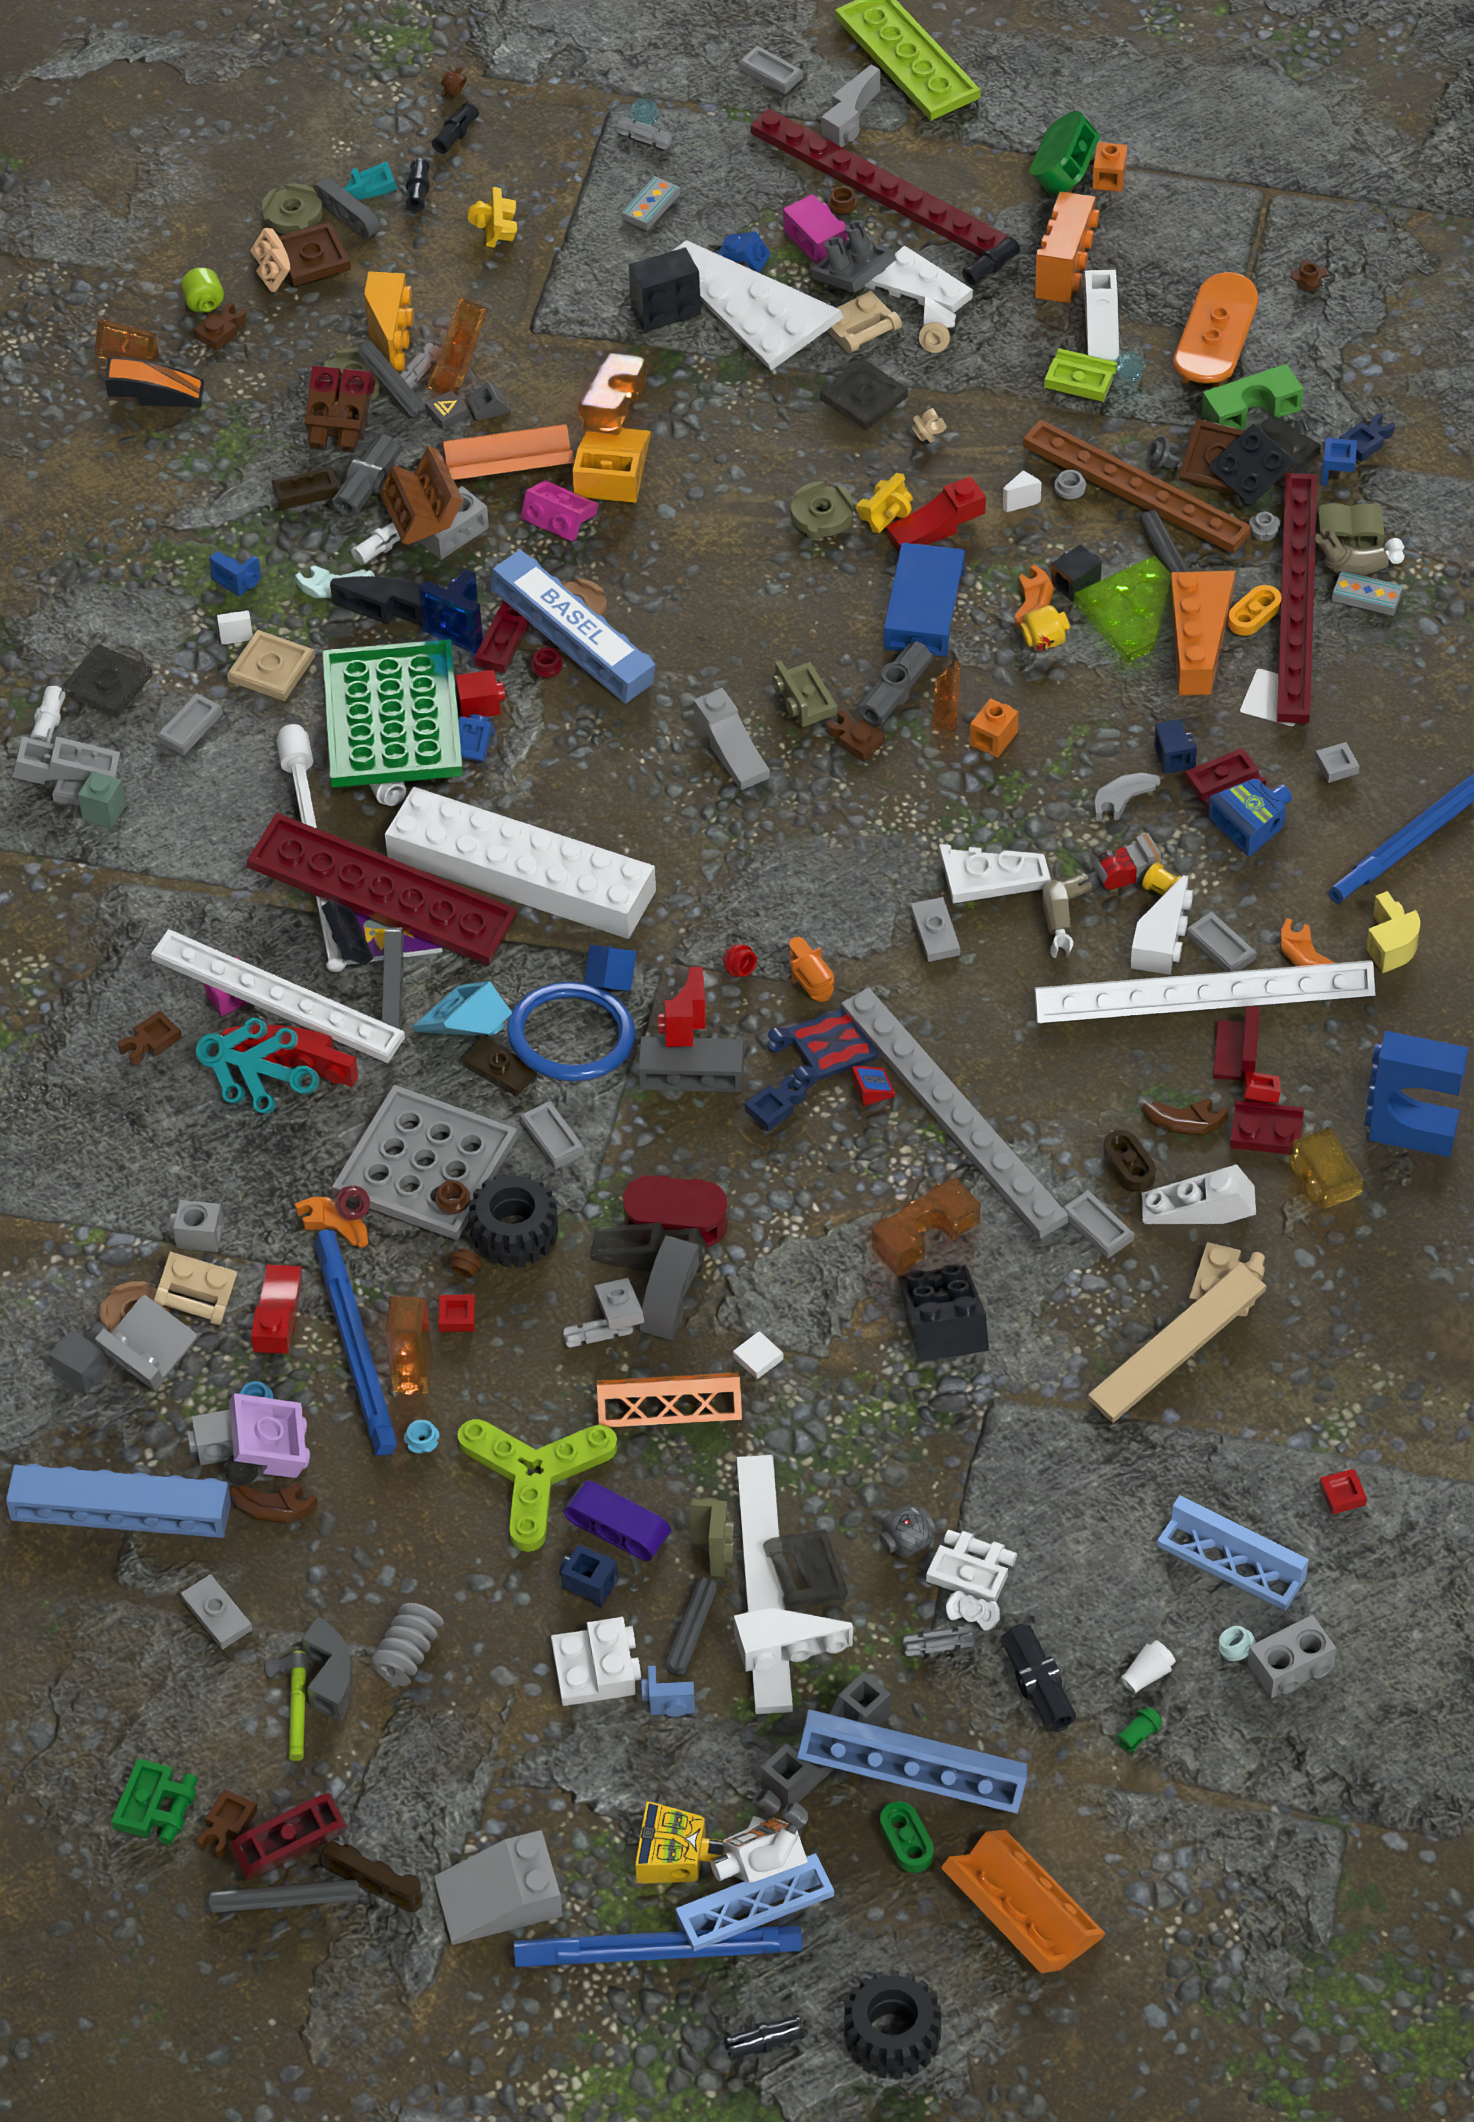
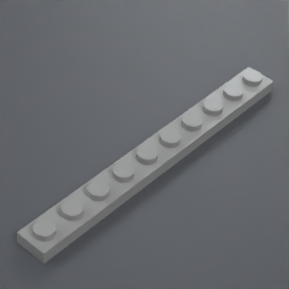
M870 988L841 1003V1009L846 1012L872 1042L882 1059L1039 1239L1068 1223V1214Z

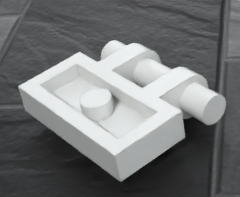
M948 1530L944 1543L955 1548L953 1550L942 1545L939 1546L927 1571L926 1582L955 1592L960 1590L966 1596L972 1595L977 1600L984 1599L987 1602H996L1008 1577V1568L999 1566V1563L1013 1567L1017 1553L1005 1549V1545L994 1541L992 1544L975 1539L972 1533L966 1531L958 1533ZM971 1552L983 1556L985 1560L970 1556L968 1553Z

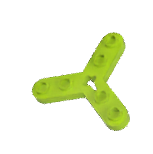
M480 1419L469 1420L461 1425L458 1430V1444L463 1453L514 1482L509 1527L510 1538L514 1547L525 1552L535 1551L545 1543L552 1484L610 1460L616 1454L618 1447L616 1433L605 1425L591 1426L537 1450ZM537 1466L541 1468V1474L534 1473L532 1476L528 1475V1468L532 1470L536 1469Z

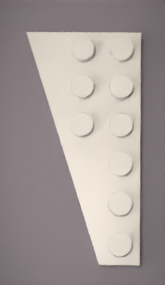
M686 240L674 249L678 250L686 247L696 264L700 275V300L771 371L844 318L842 310Z

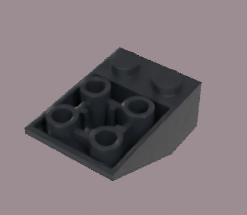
M950 1264L942 1269L931 1271L913 1270L906 1275L898 1276L911 1338L919 1362L989 1351L986 1312L967 1265Z

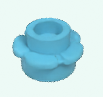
M416 1420L407 1428L404 1441L408 1444L410 1451L420 1454L433 1451L438 1445L437 1440L440 1435L437 1428L431 1422Z

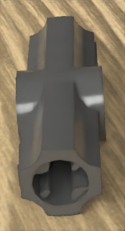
M385 434L381 437H376L362 459L355 458L351 462L347 471L346 481L332 499L333 507L342 516L351 518L353 515H357L372 493L379 494L388 470L401 453L400 445L394 441L393 437Z
M917 641L909 643L894 662L886 664L882 668L881 679L858 706V714L863 717L865 722L872 726L882 725L897 705H901L909 699L911 687L933 661V654L929 652L926 645Z

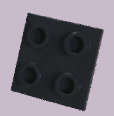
M1252 424L1208 468L1239 495V500L1245 506H1252L1297 462L1256 425Z

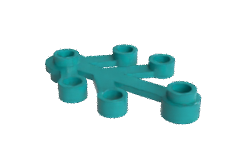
M250 1018L244 1026L224 1037L216 1033L204 1035L197 1043L196 1056L203 1065L213 1067L223 1088L222 1096L225 1101L231 1104L242 1102L245 1097V1090L241 1085L234 1083L226 1062L239 1066L252 1094L253 1107L262 1114L273 1112L276 1107V1101L272 1095L266 1093L258 1073L289 1082L293 1090L304 1095L311 1094L318 1088L319 1076L314 1069L308 1066H298L295 1069H291L263 1060L266 1056L282 1048L290 1050L297 1045L298 1035L289 1028H281L272 1038L243 1053L232 1048L250 1037L256 1040L262 1039L267 1033L266 1023L259 1018ZM259 1023L260 1031L257 1034H252L251 1027L253 1024ZM290 1033L291 1041L288 1044H283V1035ZM213 1045H217L219 1051L216 1056L211 1057L209 1050ZM310 1075V1085L303 1087V1077ZM236 1087L238 1095L236 1098L230 1099L229 1091ZM267 1097L269 1105L267 1108L261 1109L260 1101Z

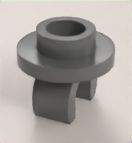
M1163 436L1151 442L1147 452L1151 466L1160 468L1164 465L1167 468L1174 469L1181 461L1179 457L1173 456L1179 449L1178 445L1169 442V439Z

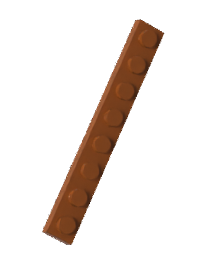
M1040 420L1023 438L1024 448L1067 470L1078 471L1083 478L1148 511H1157L1160 517L1233 554L1251 535V525L1043 420Z

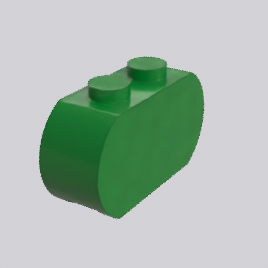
M1072 111L1063 115L1046 130L1029 172L1051 196L1059 195L1060 191H1068L1083 178L1099 141L1100 134L1080 111Z

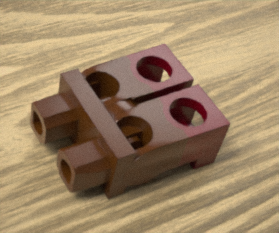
M312 365L307 412L304 422L308 431L310 448L326 449L328 436L338 437L337 448L339 451L355 453L359 439L364 440L370 398L375 387V380L371 371L343 369L342 374L340 368Z

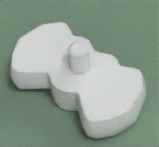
M958 1590L952 1593L946 1602V1613L950 1620L964 1617L968 1622L977 1621L984 1631L994 1628L1000 1620V1609L995 1601L977 1600L972 1595L966 1596L962 1591Z

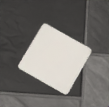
M1263 669L1256 670L1241 706V713L1277 722V673ZM1277 722L1288 726L1295 725V723Z

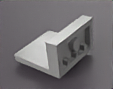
M142 1295L112 1333L103 1328L96 1336L95 1341L100 1348L104 1349L105 1355L155 1391L195 1343L198 1336L193 1330L149 1297Z

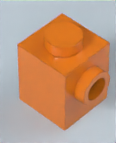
M1097 143L1093 167V189L1123 192L1127 165V145Z
M990 698L970 723V745L998 758L1018 733V711L1007 704H1002Z

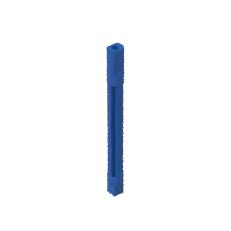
M1474 773L1356 864L1352 872L1328 891L1330 898L1339 905L1360 887L1374 881L1474 802Z
M323 1230L318 1232L314 1246L375 1455H392L397 1446V1441L346 1266L343 1262L335 1232Z
M801 1926L755 1927L697 1951H693L684 1931L514 1940L515 1967L802 1951ZM696 1930L695 1933L699 1937L713 1930Z

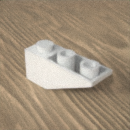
M1116 270L1085 271L1084 305L1088 355L1119 363Z
M1183 875L1137 922L1132 945L1131 969L1171 975L1173 962H1180L1182 942H1178V937L1185 936L1188 916H1183L1184 910L1191 909L1193 890H1187L1188 876Z
M1233 1165L1143 1192V1222L1145 1224H1225L1256 1215L1255 1187L1239 1166Z
M771 1607L734 1616V1636L746 1672L755 1669L760 1671L767 1670L776 1664L788 1661H804L810 1656L825 1652L838 1653L846 1647L853 1645V1626L850 1622Z

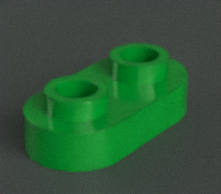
M901 1801L892 1802L885 1806L880 1815V1829L898 1865L911 1873L922 1872L929 1868L934 1858V1846L914 1807ZM901 1822L905 1826L903 1828H895L893 1824ZM911 1853H918L921 1857L912 1859L909 1855Z

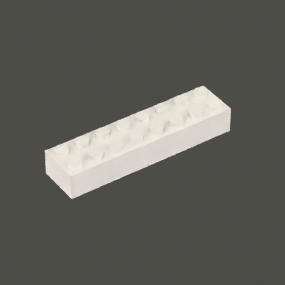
M413 787L385 833L387 856L416 869L627 939L630 938L656 892L654 865Z

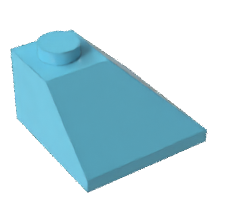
M490 981L458 985L411 1027L415 1032L465 1036L487 1034L492 1036L504 1028V1021L512 1012Z

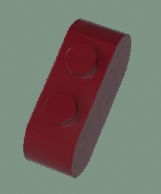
M643 1175L632 1181L623 1195L625 1226L629 1234L636 1240L662 1243L667 1235L697 1244L699 1247L707 1248L719 1242L726 1234L728 1228L727 1197L722 1188L714 1182H706L701 1179L670 1178L665 1175Z
M326 1793L314 1797L245 1832L233 1840L229 1847L245 1879L251 1880L333 1840L345 1832L348 1826L331 1793Z

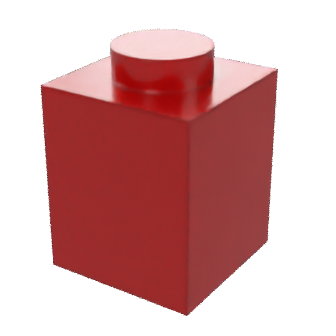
M494 669L455 675L461 717L470 718L471 714L484 717L501 715L500 701H505L503 682H496Z

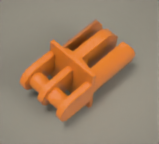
M792 938L789 942L792 983L799 981L812 999L819 1002L827 1001L834 991V974L822 959L821 947L812 950L803 938Z

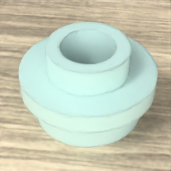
M1232 1626L1221 1634L1219 1638V1651L1226 1660H1242L1249 1655V1647L1255 1644L1256 1641L1249 1630L1241 1626Z

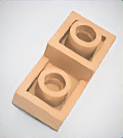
M264 228L250 249V252L260 264L256 272L269 290L276 292L290 271V263L286 250L273 228Z

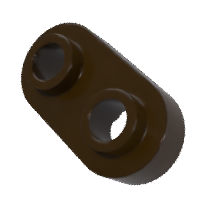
M1126 1130L1110 1132L1105 1137L1103 1153L1126 1187L1132 1190L1142 1191L1150 1188L1155 1182L1156 1165L1137 1137ZM1122 1150V1151H1125V1152H1124V1153H1117L1116 1151Z

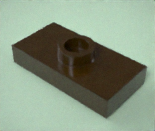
M332 466L271 481L279 510L333 498L340 489Z
M483 1036L462 1058L464 1067L516 1097L538 1075L536 1071L527 1067L515 1054Z

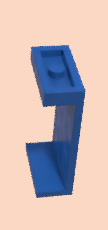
M901 544L884 626L885 650L903 651L909 643L917 641L926 645V648L933 655L948 657L950 627L960 576H964L965 550L921 544Z

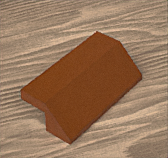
M427 446L415 473L392 465L379 491L402 543L407 545L450 528L463 502V498L440 451L430 446Z

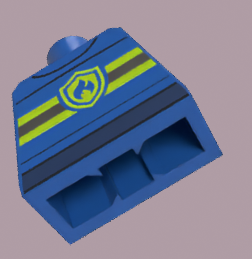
M1251 779L1210 797L1208 818L1249 857L1283 828L1286 811L1285 805L1292 801V796L1289 789L1283 784L1269 790L1259 779Z

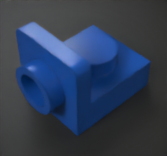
M218 550L209 557L211 579L238 597L255 587L261 579L259 559L255 556H251L242 565L236 559L227 557Z
M471 714L470 718L460 717L458 723L462 759L485 763L490 738L495 736V727L489 722V718L481 715Z

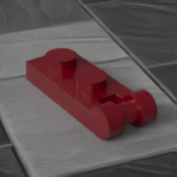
M504 600L474 657L475 666L489 670L494 669V671L506 673L530 625L529 621Z

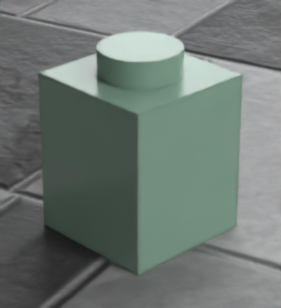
M95 771L91 772L78 793L82 820L111 829L126 807L122 780Z

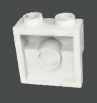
M623 1617L587 1622V1630L551 1636L562 1706L636 1695L635 1680H641L638 1657H630L629 1649L636 1648L632 1626L625 1627Z

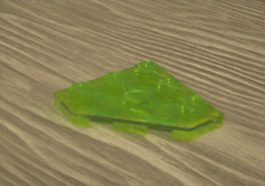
M1153 555L1074 593V602L1125 662L1129 663L1153 651L1155 648L1167 596L1170 592L1171 573Z

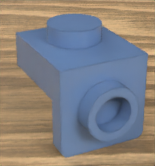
M656 1665L648 1666L649 1679H641L642 1702L650 1701L651 1715L680 1717L685 1714L695 1713L694 1683H657Z

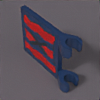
M843 1009L789 1028H774L768 1032L770 1041L767 1042V1046L771 1052L777 1053L791 1043H794L809 1066H800L793 1071V1075L796 1078L794 1087L797 1090L802 1086L808 1089L821 1079L879 1058V1053L872 1042Z

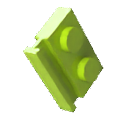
M1058 348L1057 355L1053 359L1045 377L1044 388L1104 402L1112 384L1113 376L1117 372V362Z

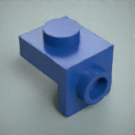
M757 231L729 235L724 239L723 245L717 253L736 263L746 261L749 268L760 273L770 257V252Z

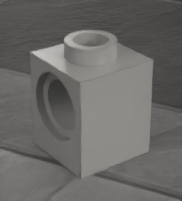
M180 1200L177 1213H172L169 1221V1233L174 1234L176 1248L218 1252L224 1227L221 1204Z
M230 1409L192 1416L194 1431H189L187 1434L191 1453L198 1452L200 1465L234 1459Z

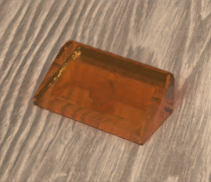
M99 319L95 355L108 359V357H119L155 363L159 356L156 333Z
M954 660L935 681L932 729L955 731L957 729L961 682V663H959V660Z

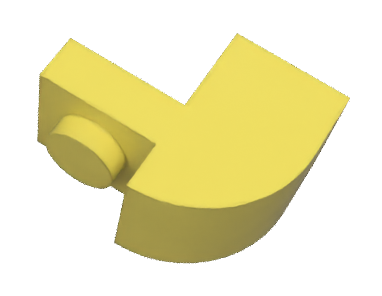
M1388 891L1376 895L1373 917L1379 925L1368 929L1366 950L1381 972L1385 973L1406 964L1415 955L1418 946L1420 918L1416 910L1405 914L1402 905L1399 902H1395Z

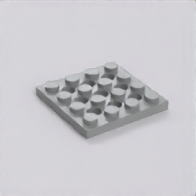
M393 1085L333 1184V1195L336 1196L345 1186H359L367 1192L370 1198V1209L458 1240L470 1220L469 1206L460 1213L448 1214L441 1211L432 1199L443 1183L455 1180L461 1182L469 1190L470 1200H473L475 1190L477 1188L482 1189V1183L487 1179L491 1182L494 1179V1176L518 1138L517 1128ZM409 1121L418 1123V1126L413 1129L401 1127L403 1123ZM440 1132L449 1134V1137L445 1140H435L432 1138L434 1134ZM471 1143H476L481 1146L478 1150L473 1152H469L463 1149L465 1145H469ZM394 1146H398L403 1149V1151L397 1155H390L386 1153L387 1149L393 1148ZM425 1157L434 1160V1162L429 1166H420L417 1164L418 1160L424 1159ZM455 1169L465 1171L464 1175L460 1177H451L448 1175V1172ZM378 1172H384L388 1175L381 1181H375L370 1178L371 1175ZM410 1183L419 1186L413 1192H405L401 1189L404 1185ZM355 1196L347 1198L348 1201L358 1204Z

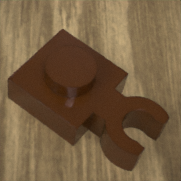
M233 302L228 303L223 308V314L218 315L213 312L193 329L194 338L218 351L237 335L236 327L246 323V310L243 309L238 314H234L235 304Z
M839 710L837 712V721L841 724L837 725L829 720L826 722V732L832 737L839 738V746L862 762L867 760L885 744V735L862 719H859L855 724L852 723L850 716L844 711Z
M160 1010L134 1027L135 1037L122 1039L118 1043V1048L121 1055L129 1050H134V1052L129 1054V1060L132 1066L137 1065L144 1059L146 1052L150 1051L154 1056H157L182 1039L181 1030Z
M224 1789L205 1818L206 1826L210 1828L204 1830L199 1835V1850L204 1851L210 1842H218L219 1844L215 1848V1855L221 1859L228 1850V1838L236 1839L244 1834L258 1811L257 1804Z

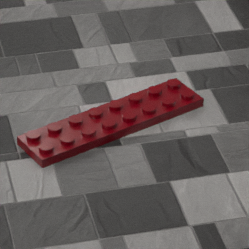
M277 812L247 859L248 869L325 900L346 905L357 913L392 927H403V931L486 965L491 963L517 918L518 909Z

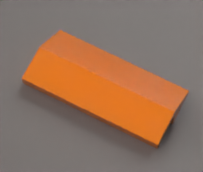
M567 424L442 441L445 463L453 480L575 463L573 450L570 449Z
M1006 1829L985 1832L970 1854L949 1856L941 1867L1040 1973L1062 1970L1100 1941L1106 1934Z

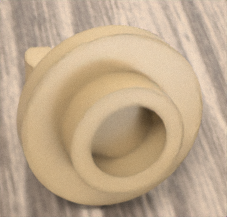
M930 322L920 330L919 342L926 351L937 353L943 351L948 346L950 333L942 323Z
M933 408L927 410L923 414L922 419L918 415L913 418L916 424L912 426V429L922 442L926 439L930 443L934 442L935 437L933 434H939L947 427L944 420L938 417Z

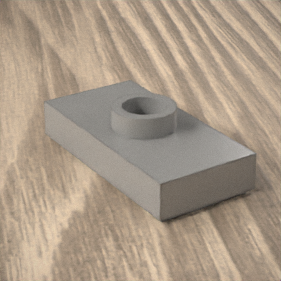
M944 898L911 903V913L927 962L960 956V946Z
M629 1278L594 1285L597 1300L610 1330L644 1323L643 1311Z
M211 1574L180 1593L182 1601L222 1650L252 1631L250 1621Z

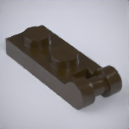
M330 1840L323 1850L326 1870L345 1880L358 1881L360 1888L404 1911L416 1912L422 1907L421 1883L417 1876L412 1874L400 1876L394 1873L392 1868L386 1863L378 1860L373 1862L363 1857L355 1847L349 1844H343L342 1846Z

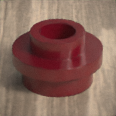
M541 648L535 652L531 659V669L539 677H554L563 668L562 657L553 648Z
M345 1186L335 1197V1208L339 1215L345 1219H360L369 1210L370 1198L367 1192L359 1186ZM350 1196H355L358 1200L357 1206L353 1209H349L346 1206V1200Z

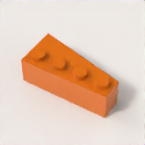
M1059 192L1052 211V220L1049 219L1046 235H1043L1041 240L1042 248L1038 249L1036 254L1035 298L1071 303L1074 291H1080L1082 283L1080 270H1086L1088 252L1085 251L1092 248L1094 231L1091 230L1092 228H1097L1099 223L1100 210L1095 209L1096 197Z
M1235 571L1171 572L1170 607L1178 695H1210L1212 692L1225 628L1228 623L1229 611L1234 596Z

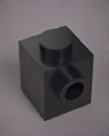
M1080 544L1071 551L1064 552L1059 559L1052 562L1051 582L1058 591L1071 602H1074L1101 584L1102 562L1095 553H1090Z

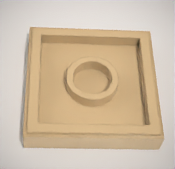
M257 630L227 673L228 682L286 701L315 658L314 649Z

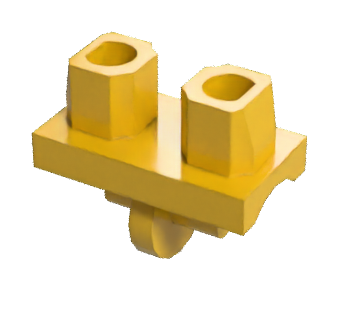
M492 187L490 202L485 204L483 201H477L476 204L468 209L467 218L469 222L478 228L485 227L486 246L495 248L498 239L513 242L517 232V222L512 221L516 211V201L502 198L501 188Z
M896 473L889 481L880 480L875 486V495L870 500L862 499L856 505L860 519L869 522L872 532L880 533L896 516L904 518L911 513L910 502L913 500V497L905 487L904 474Z

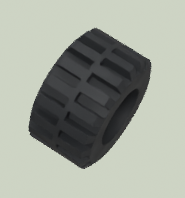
M509 1172V1176L505 1177L502 1174L494 1176V1181L491 1182L487 1179L482 1183V1189L477 1188L473 1193V1200H470L469 1203L471 1236L475 1248H479V1254L483 1258L489 1256L491 1263L497 1265L499 1262H503L504 1267H511L512 1264H518L519 1267L526 1266L527 1261L531 1260L532 1263L540 1260V1254L546 1256L551 1251L550 1245H555L557 1241L556 1234H558L557 1207L555 1197L552 1196V1190L549 1186L544 1187L541 1179L531 1180V1175L523 1173L522 1176H517L516 1172ZM512 1215L528 1218L518 1224L500 1222L501 1219Z
M891 1970L890 1976H884L881 1971L874 1973V1980L872 1981L867 1977L861 1980L860 1989L854 1987L850 1992V2001L846 2000L844 2008L845 2045L848 2052L852 2051V2060L856 2064L863 2062V2070L871 2074L873 2070L878 2071L879 2078L886 2079L887 2074H894L895 2079H902L904 2072L908 2071L913 2076L919 2073V2065L926 2068L931 2063V2055L936 2056L939 2049V2041H941V2007L937 2005L938 1997L935 1992H928V1984L924 1980L916 1983L915 1975L907 1972L906 1976L902 1977L899 1976V1971ZM896 2014L909 2019L914 2025L905 2033L886 2035L877 2031L872 2026V2023L884 2015Z

